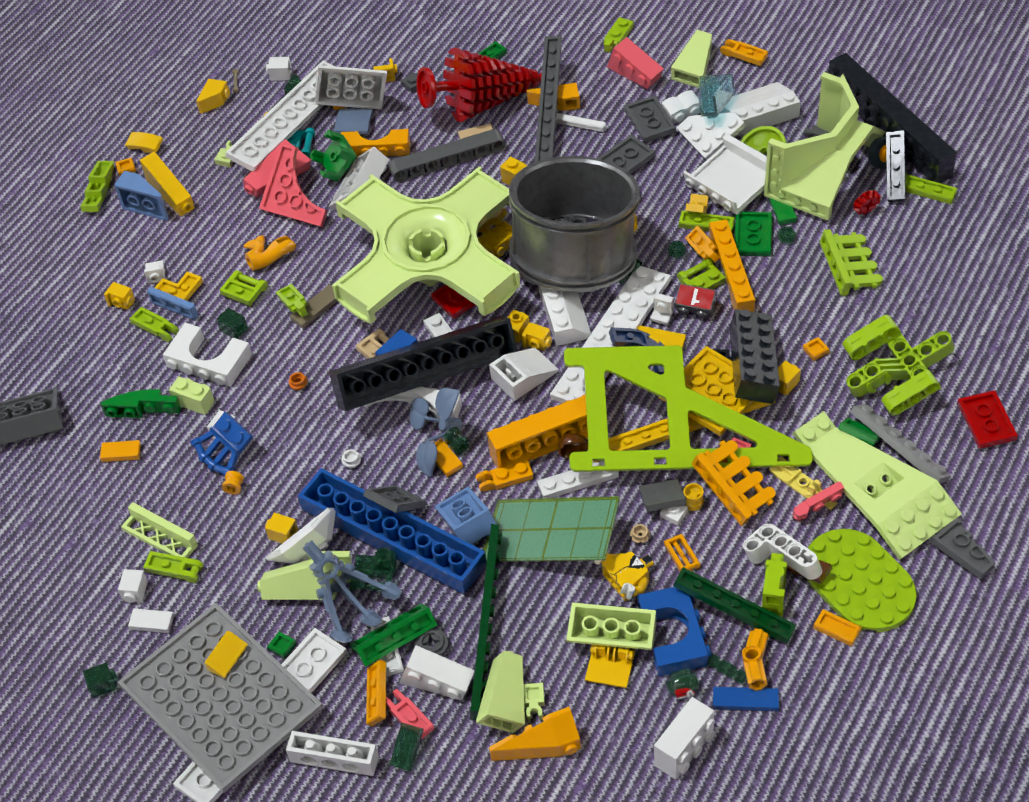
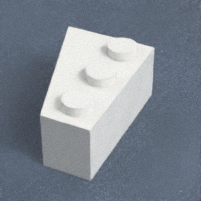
M416 645L399 683L448 696L452 699L462 700L475 670Z

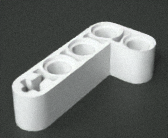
M773 524L762 525L743 543L747 557L753 564L763 562L771 553H778L784 555L783 562H787L788 566L809 580L817 579L822 574V567L817 555Z

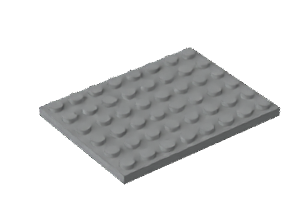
M217 603L213 604L118 681V685L223 793L287 740L292 731H297L324 708L323 704ZM228 630L246 642L248 646L224 679L207 671L205 661Z

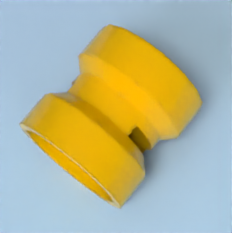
M697 483L686 485L683 491L686 498L685 506L691 511L701 509L704 503L702 486Z

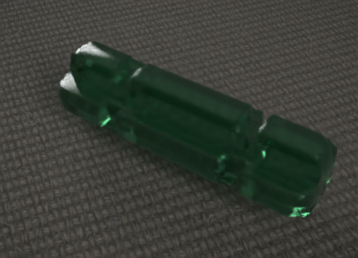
M715 654L708 658V666L714 669L716 667L717 671L730 678L734 677V680L738 683H743L746 680V672L742 669L737 670L738 667L724 659L720 660V657Z

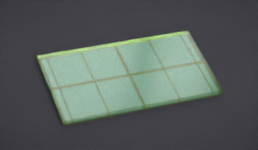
M619 496L497 500L492 517L496 525H499L498 533H502L501 545H497V550L500 551L499 561L605 560L620 501ZM490 535L486 537V541L483 548V551H485L486 561L488 555Z

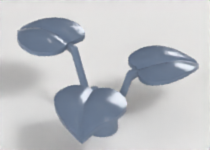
M450 388L439 390L436 396L435 407L438 410L437 414L440 419L427 416L429 405L425 399L415 398L412 401L409 418L410 424L414 429H422L426 419L439 422V429L444 432L426 439L425 443H420L416 452L417 465L427 476L433 477V468L437 459V447L431 441L450 436V433H460L462 429L461 419L451 417L460 390Z

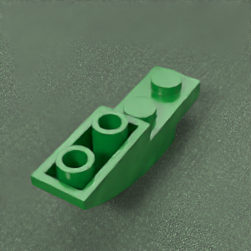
M161 389L132 391L101 402L104 415L112 418H142L143 412L171 414L180 413L181 410L178 397L162 395Z

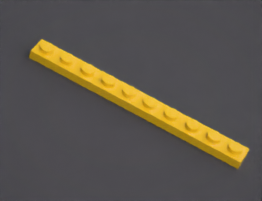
M754 401L743 414L771 404ZM688 417L689 432L704 428L703 425ZM668 418L608 438L609 449L611 451L639 450L668 440Z

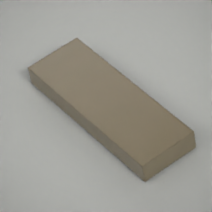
M329 284L307 302L305 308L308 315L302 318L298 312L290 315V319L304 329L334 305L337 300L335 299L332 285Z

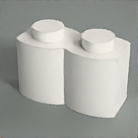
M692 90L685 91L677 97H670L662 102V107L673 124L680 123L688 116L698 115L702 112V103Z

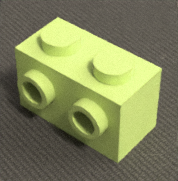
M178 376L169 389L171 396L178 397L181 407L206 415L215 402L211 388L208 385L196 383L189 378L185 379Z

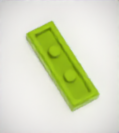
M906 174V192L952 205L958 188Z
M682 210L678 228L694 229L698 225L703 231L709 232L710 222L727 219L732 232L735 217Z

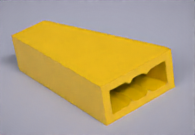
M155 152L140 159L146 181L162 195L163 200L180 217L195 208L191 195Z

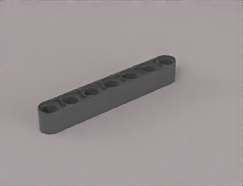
M492 129L396 158L389 163L388 167L394 180L401 182L499 152L505 148L506 143L500 131Z

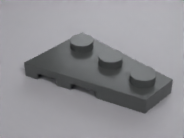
M957 517L932 538L931 543L982 579L994 568L995 562L981 545L975 543L972 539L973 535L969 530L966 531L961 525L962 521Z

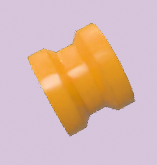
M236 471L226 472L224 477L226 481L222 484V490L232 495L239 494L241 484L244 482V476Z

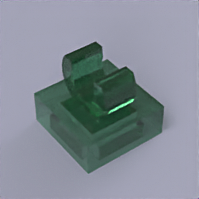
M292 75V78H290L284 88L285 94H288L302 81L299 76Z

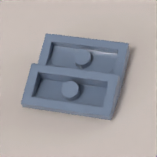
M340 108L334 132L341 134V132L358 131L359 134H368L371 128L370 121L373 117V109Z

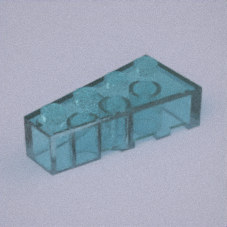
M733 74L700 76L698 98L701 117L716 118L734 96Z

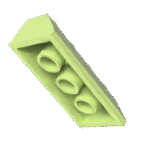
M572 603L566 641L652 650L656 630V610Z

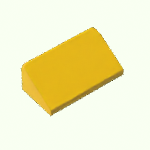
M227 630L205 661L207 671L225 679L248 644Z

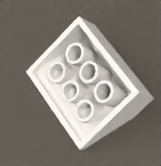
M319 65L315 85V104L382 110L387 71Z
M778 82L716 101V106L721 113L735 112L747 125L736 137L745 135L760 126H772L800 116V100L791 89Z

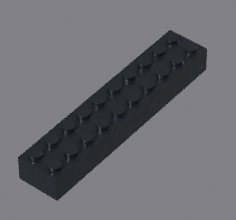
M847 53L829 61L828 74L841 77L844 74L859 105L858 115L862 120L886 132L904 131L905 159L913 164L928 180L942 183L953 177L957 152Z
M498 316L331 370L329 375L338 408L349 411L490 364L505 354L518 351L510 318Z

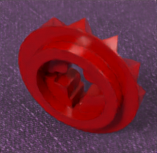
M875 190L864 192L855 200L853 208L858 214L865 215L867 212L871 213L872 209L877 208L876 205L880 203L881 196Z

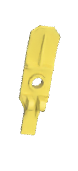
M778 457V460H777V461H786V460H785L783 457ZM790 466L769 467V471L779 480L806 499L822 491L821 482L817 479L812 480L803 474L801 469L798 470ZM829 501L824 505L829 510H832L838 503L836 501Z

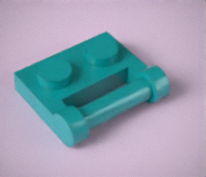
M313 128L297 130L287 141L300 150L302 138H306L304 148L300 151L310 158L312 138L315 136V130Z

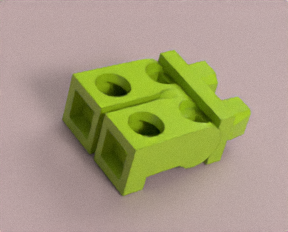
M771 553V560H766L762 607L783 617L785 594L783 588H785L787 562H783V554Z

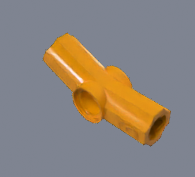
M756 628L750 631L746 647L742 650V659L749 689L758 691L767 686L762 660L769 636L762 629Z

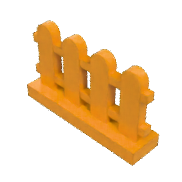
M723 440L719 443L720 447L710 453L707 450L704 453L698 454L693 460L692 466L740 526L748 522L751 516H755L758 513V508L764 504L768 506L773 504L774 501L772 499L776 492L772 487H766L765 489L761 487L762 473L759 471L750 473L748 471L750 459L747 456H741L740 458L736 456L735 452L738 449V444L735 441L725 442ZM729 457L732 463L723 468L719 463ZM741 472L745 478L735 484L731 478ZM754 488L758 493L747 499L744 494Z

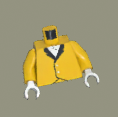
M633 552L607 553L605 560H594V563L597 565L600 562L602 563V575L625 602L630 600L631 597L644 594L649 584L648 568L654 565L649 555L638 559Z

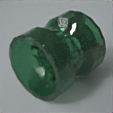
M458 427L450 428L443 438L448 445H451V449L455 454L463 453L470 445L469 439L463 436L462 431Z

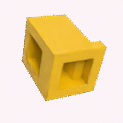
M113 282L104 293L109 307L114 305L128 310L135 301L132 288Z
M529 322L522 334L523 347L527 348V346L545 351L552 343L550 329Z

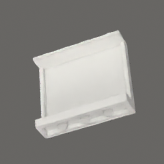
M726 134L722 137L724 145L692 174L686 171L683 174L685 184L689 188L697 190L701 195L709 196L714 203L720 204L727 211L737 215L764 191L767 156Z

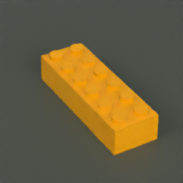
M585 394L487 432L490 456L496 468L524 460L530 461L558 450L559 440L569 433H578L587 439Z

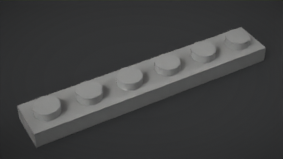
M863 404L853 407L851 413L922 473L938 480L940 484L948 482L951 475L946 472L942 465L936 464L929 454L922 452L913 441L906 439L900 430L889 425L888 421L884 417L877 415L871 406Z

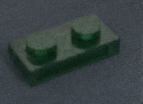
M401 722L389 765L412 771L423 728Z

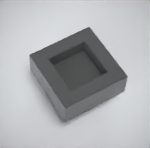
M414 72L401 80V85L409 92L413 93L417 90V75Z

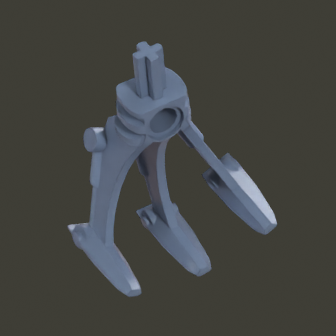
M312 540L303 547V550L313 560L309 568L313 571V575L318 578L317 582L321 585V588L316 590V594L319 600H323L326 611L329 612L335 629L331 631L329 636L334 641L347 643L353 640L351 634L340 625L332 599L334 592L337 593L339 591L362 613L360 616L362 624L375 627L382 621L381 617L373 609L366 610L345 586L348 579L350 580L352 577L363 583L367 582L382 589V596L388 599L397 600L400 597L401 589L393 582L388 581L382 584L368 578V575L355 570L356 566L349 563L345 565L330 550L322 553ZM330 562V570L324 573L323 566ZM340 570L342 574L338 577L337 573ZM329 578H331L334 581L331 585L329 583Z

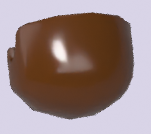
M578 433L566 434L558 443L559 456L565 459H569L570 454L573 452H586L588 449L587 439Z

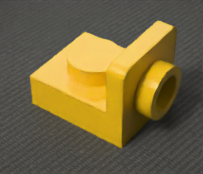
M392 58L389 59V65L373 67L374 70L387 71L386 82L396 81L395 74H398L397 64H393Z
M691 194L690 204L686 203L685 211L707 213L709 196Z

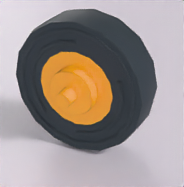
M885 137L876 138L869 147V162L874 168H887Z

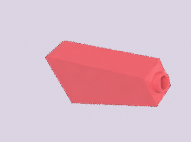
M286 139L282 142L284 144L292 145ZM280 144L259 164L255 171L250 172L243 179L244 190L248 194L254 195L256 198L264 194ZM298 150L296 157L297 176L311 168V159L300 150Z

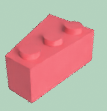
M627 37L613 48L607 68L646 89L660 79L664 70L663 67Z

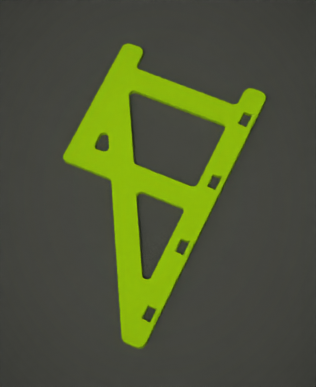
M679 345L567 348L564 351L565 366L583 368L585 379L588 451L570 454L569 465L573 472L695 469L692 466V462L698 454L704 453L707 450L711 453L717 448L693 449L690 447L689 412L695 413L756 443V447L738 448L735 452L738 458L747 456L750 459L748 468L809 466L812 463V450L809 446L688 389L685 386L682 347ZM660 365L664 368V374L659 375L649 370L648 367ZM606 372H610L666 400L669 449L611 451L609 449L604 379ZM778 456H789V461H777ZM727 457L728 463L719 464L724 468L732 463V460ZM654 459H666V464H654ZM604 460L605 466H592L593 461Z

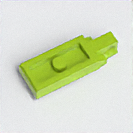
M621 17L616 20L604 38L605 52L610 53L614 46L627 37L634 26V21Z
M292 284L276 292L277 297L291 312H298L302 318L308 315L305 308L307 302L304 296Z

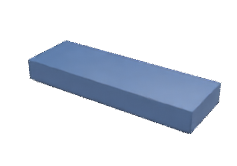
M153 287L147 290L151 303L193 320L198 317L194 303Z

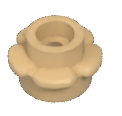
M637 524L632 528L630 536L635 543H645L649 539L650 531L645 525Z

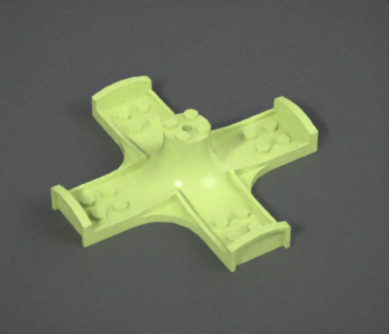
M480 166L451 190L439 197L412 199L399 193L371 174L369 180L341 202H335L340 218H350L374 236L375 241L372 251L364 260L332 285L335 299L349 312L367 323H373L376 320L375 313L417 281L427 286H434L441 281L476 304L479 308V313L484 316L503 305L520 287L519 271L488 252L479 243L477 238L478 230L484 223L506 205L510 206L509 188L482 172Z

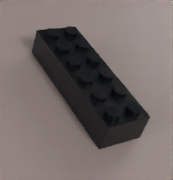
M735 309L729 326L735 398L774 404L780 384L772 315Z

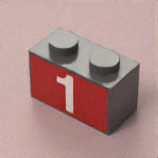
M680 283L675 300V308L681 314L693 313L702 318L712 317L717 300L716 290Z

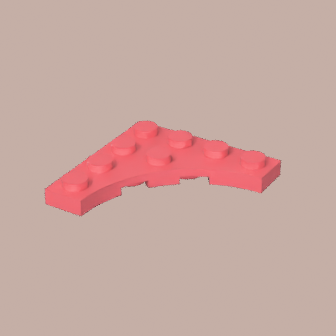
M280 143L259 209L323 228L328 211L316 206L306 197L297 179L296 157L298 148Z

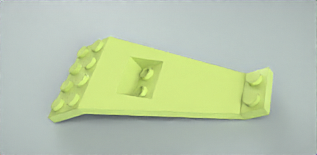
M824 411L792 433L797 441L811 448L813 460L834 483L838 481L842 483L844 494L876 527L898 559L906 556L962 514L938 480L839 430ZM882 476L886 478V482L882 480ZM867 487L871 488V493L868 492Z

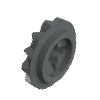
M432 628L416 637L415 646L417 645L443 656L444 651L448 649V638L440 629ZM430 638L434 642V649L429 646Z

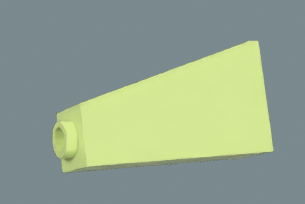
M696 30L671 66V80L700 89L703 88L712 49V34Z
M310 559L264 572L261 580H258L257 586L258 592H261V599L319 600L316 590L320 589L321 585L317 582L318 578L313 575V571L309 568L313 560ZM330 562L323 566L324 573L330 570ZM329 578V583L331 585L334 581L331 578ZM334 592L332 595L333 600H335V597L337 595L336 592Z
M503 651L493 660L476 719L477 724L510 733L516 732L525 725L523 658L521 655L515 654L512 651Z

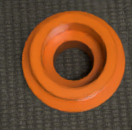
M300 372L293 373L288 381L290 388L301 390L306 387V376Z

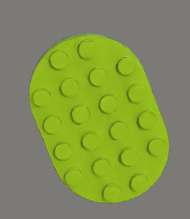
M836 529L821 534L809 545L808 549L817 555L818 560L831 564L833 569L822 584L807 580L811 587L839 617L861 626L862 631L868 629L876 630V632H886L899 627L911 616L916 602L914 582L907 571L871 536L857 530Z

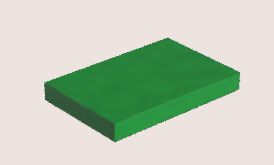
M739 212L736 215L735 244L740 256L771 257L772 212Z

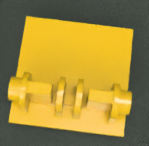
M591 644V656L585 681L627 688L635 650Z

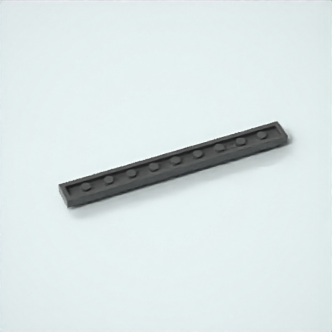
M545 36L535 162L553 158L562 36Z

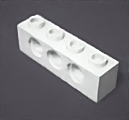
M297 731L291 732L286 748L288 758L292 763L374 776L379 758L375 744Z

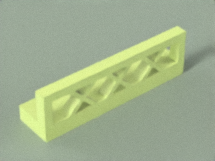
M134 502L128 507L131 516L121 526L123 531L169 555L188 558L197 548L198 544L192 533ZM135 520L141 523L140 528H130ZM154 530L156 531V536L147 537L145 532ZM162 539H171L172 544H160V540ZM183 546L187 548L182 555L176 553L175 548Z

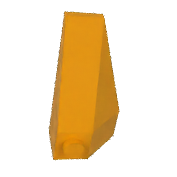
M570 707L550 713L542 717V723L534 727L530 724L524 727L525 730L522 734L518 736L510 735L490 746L491 760L560 757L576 753L581 749V743Z

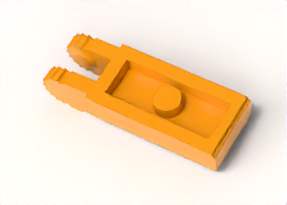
M727 39L724 43L725 46L720 48V52L725 56H732L761 66L768 57L767 50Z
M528 460L490 471L485 470L476 475V480L482 482L479 485L480 491L498 490L534 479Z

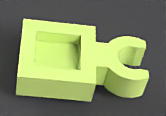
M230 140L226 143V149L221 148L215 157L216 165L230 168L234 162L226 158V151L232 147Z
M543 683L524 684V707H528L526 709L527 720H531V714L534 712L538 713L539 720H542L543 713L540 706H545Z

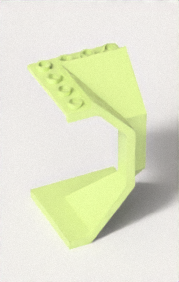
M823 72L820 78L822 81L817 127L830 133L792 143H783L771 138L767 148L764 196L829 220L832 215L834 200L852 159L863 145L870 147L871 143L876 138L883 137L886 131L857 120L859 105L844 74L841 77H837Z

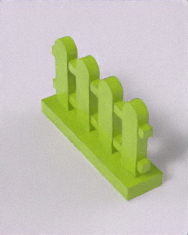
M827 229L823 230L819 243L840 295H848L850 288L859 290V287L871 286L874 289L881 285L883 277L880 274L872 273L876 271L877 263L872 260L867 261L871 256V249L861 247L865 244L866 237L862 234H856V232H851L850 235L839 236L838 233L832 234L831 230ZM855 246V248L844 249V247ZM859 259H860V261L849 262V260H859ZM856 273H866V275H855V274H856Z

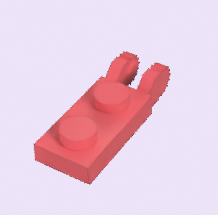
M838 481L798 504V506L796 505L793 509V519L800 522L802 519L807 518L809 512L813 510L817 512L825 506V503L829 501L835 502L840 499L844 490L842 483Z
M398 689L393 691L394 697L400 702L396 706L386 697V707L417 742L435 729L430 720Z

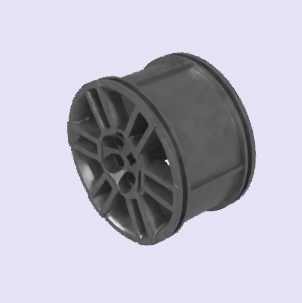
M585 156L548 158L530 164L520 170L512 179L509 187V203L512 209V237L509 243V258L513 268L519 271L523 279L533 285L559 291H578L579 293L599 290L626 277L635 267L637 257V244L633 234L634 214L639 206L640 190L636 179L627 170L614 163Z

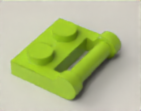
M709 257L706 260L703 259L696 266L677 273V278L682 284L714 289L726 282V277L713 265ZM705 268L707 269V271L692 278L691 280L688 279V277L700 272L701 270Z
M235 270L219 291L223 296L251 306L261 292L267 289L268 282L264 280L259 281L244 275L241 271Z

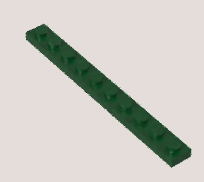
M491 524L469 720L477 719L482 701L480 700L481 693H484L487 682L482 679L483 674L488 672L489 661H485V655L490 653L491 642H487V636H491L493 626L492 623H489V617L494 616L495 605H491V599L496 597L497 587L493 586V581H497L498 568H495V563H499L500 551L497 550V545H501L502 533H498L499 525Z

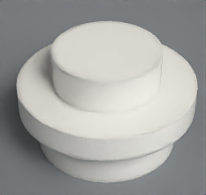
M353 449L347 450L341 458L342 464L347 468H354L360 464L361 456Z

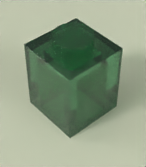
M229 307L216 319L219 330L231 338L238 339L248 329L245 317Z
M107 662L83 671L86 685L92 698L117 689L115 681L118 680L114 668L110 669Z

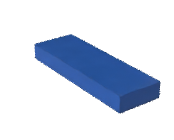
M713 687V709L779 711V688H763L762 690L755 691L746 687Z

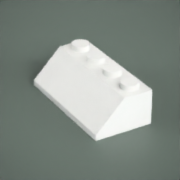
M375 147L357 157L332 199L329 208L337 210L335 202L344 200L367 182L371 174L381 180L380 176L386 171L389 159Z
M539 286V293L555 345L559 346L588 339L591 331L578 291H559Z

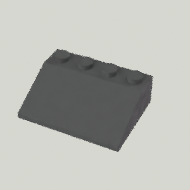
M57 387L0 402V447L6 443H18L25 438H37L44 433H56L63 429V416Z

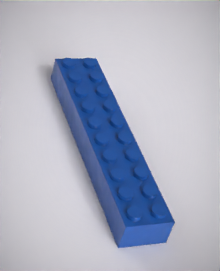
M320 468L298 495L301 509L317 517L328 507L334 508L336 511L334 527L464 595L486 567L485 551L407 511L397 513L364 497V489L323 468Z

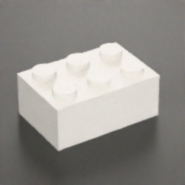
M692 697L654 744V766L674 779H677L680 774L684 775L693 757L697 758L700 755L706 741L709 742L715 734L714 710Z

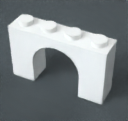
M184 323L163 353L166 365L170 369H177L188 375L192 374L204 380L208 379L219 385L231 387L252 355L249 343L232 338L218 357L211 360H198L194 358V354L204 341L201 327Z

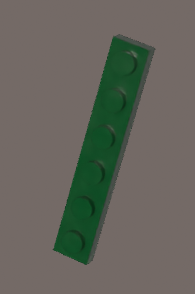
M684 567L673 584L677 589L756 629H762L769 636L785 644L788 643L796 627V624Z

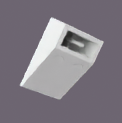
M536 348L505 354L489 364L491 379L514 401L559 372V369Z

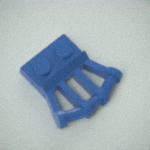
M224 412L214 426L210 427L209 432L191 440L190 443L192 447H195L199 456L198 459L202 463H206L210 471H216L225 477L226 472L234 471L239 455L254 436L228 412ZM215 436L216 438L205 451L202 443ZM223 443L225 447L213 460L211 458L212 454ZM231 451L228 465L226 467L220 465Z

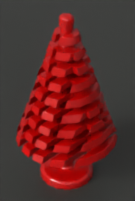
M451 48L448 53L454 55V58L446 57L444 65L453 68L454 72L443 70V78L449 81L436 82L432 70L428 67H422L417 74L416 86L419 101L424 108H431L435 104L437 92L448 91L455 94V97L445 95L446 103L456 108V111H451L454 119L457 122H464L482 113L483 110L491 109L495 105L520 95V92L525 93L530 88L537 87L539 82L541 83L542 73L538 74L534 69H528L523 66L519 68L516 64H510L495 58L491 59L485 55L482 57L481 54L472 53L467 50L463 51L460 48Z

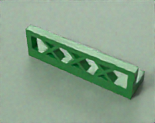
M420 603L350 643L352 650L357 652L362 664L366 667L437 626V623L430 608Z

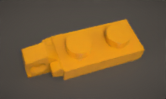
M698 225L685 237L688 243L705 260L709 257L716 262L720 258L715 252L717 249L715 243Z

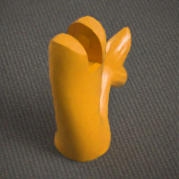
M264 235L248 241L243 246L244 248L252 249L245 253L246 262L252 271L262 269L296 249L294 241L286 235L274 240L265 251Z

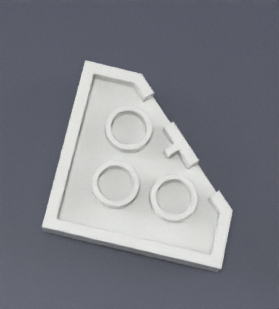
M735 112L688 116L676 128L708 160L724 145L723 136L729 134L735 137L747 125Z

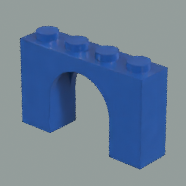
M676 587L637 595L639 609L656 610V620L665 618L676 619L682 622L688 629L687 635L681 641L653 648V660L658 677L708 666V657H711L709 645H705L703 640L705 639V632L703 626L699 627L698 621H700L699 612L692 605L694 604V597Z

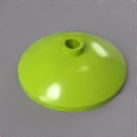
M772 126L757 127L748 132L741 140L742 143L763 155L767 154L768 142L771 138L787 143L783 133Z

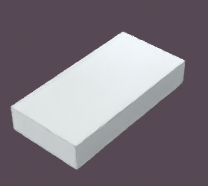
M133 608L128 627L130 630L169 633L174 614L169 611Z

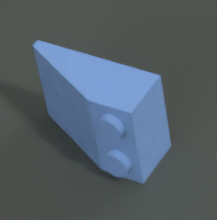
M124 171L114 184L122 209L168 221L169 217L162 195L139 174Z
M469 486L435 506L452 534L472 545L482 537L490 535L491 524H496L489 509Z

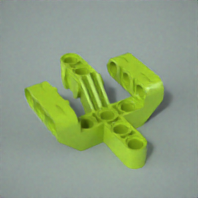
M890 315L879 317L848 336L842 343L851 359L855 361L865 357L884 344L887 345L894 358H875L870 363L850 374L846 379V383L853 396L861 397L869 392H877L876 389L885 383L888 385L892 380L909 379L899 386H894L893 390L882 397V403L892 416L902 413L929 397L938 389H942L937 379L927 368L950 355L955 349L952 337L946 331L938 332L912 348Z

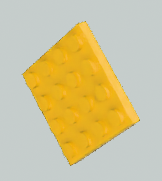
M705 346L684 367L685 386L688 389L740 414H743L754 403L752 400L735 398L732 361L708 346ZM688 413V417L719 436L727 430L695 413Z

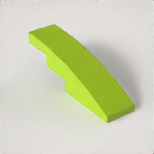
M97 161L88 176L89 184L84 191L85 199L80 205L81 212H98L100 210L112 178L114 161Z

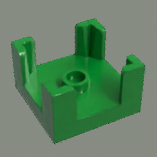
M328 129L324 137L333 140L325 152L314 149L309 156L312 161L323 164L326 170L320 171L322 177L338 182L357 155L344 135Z

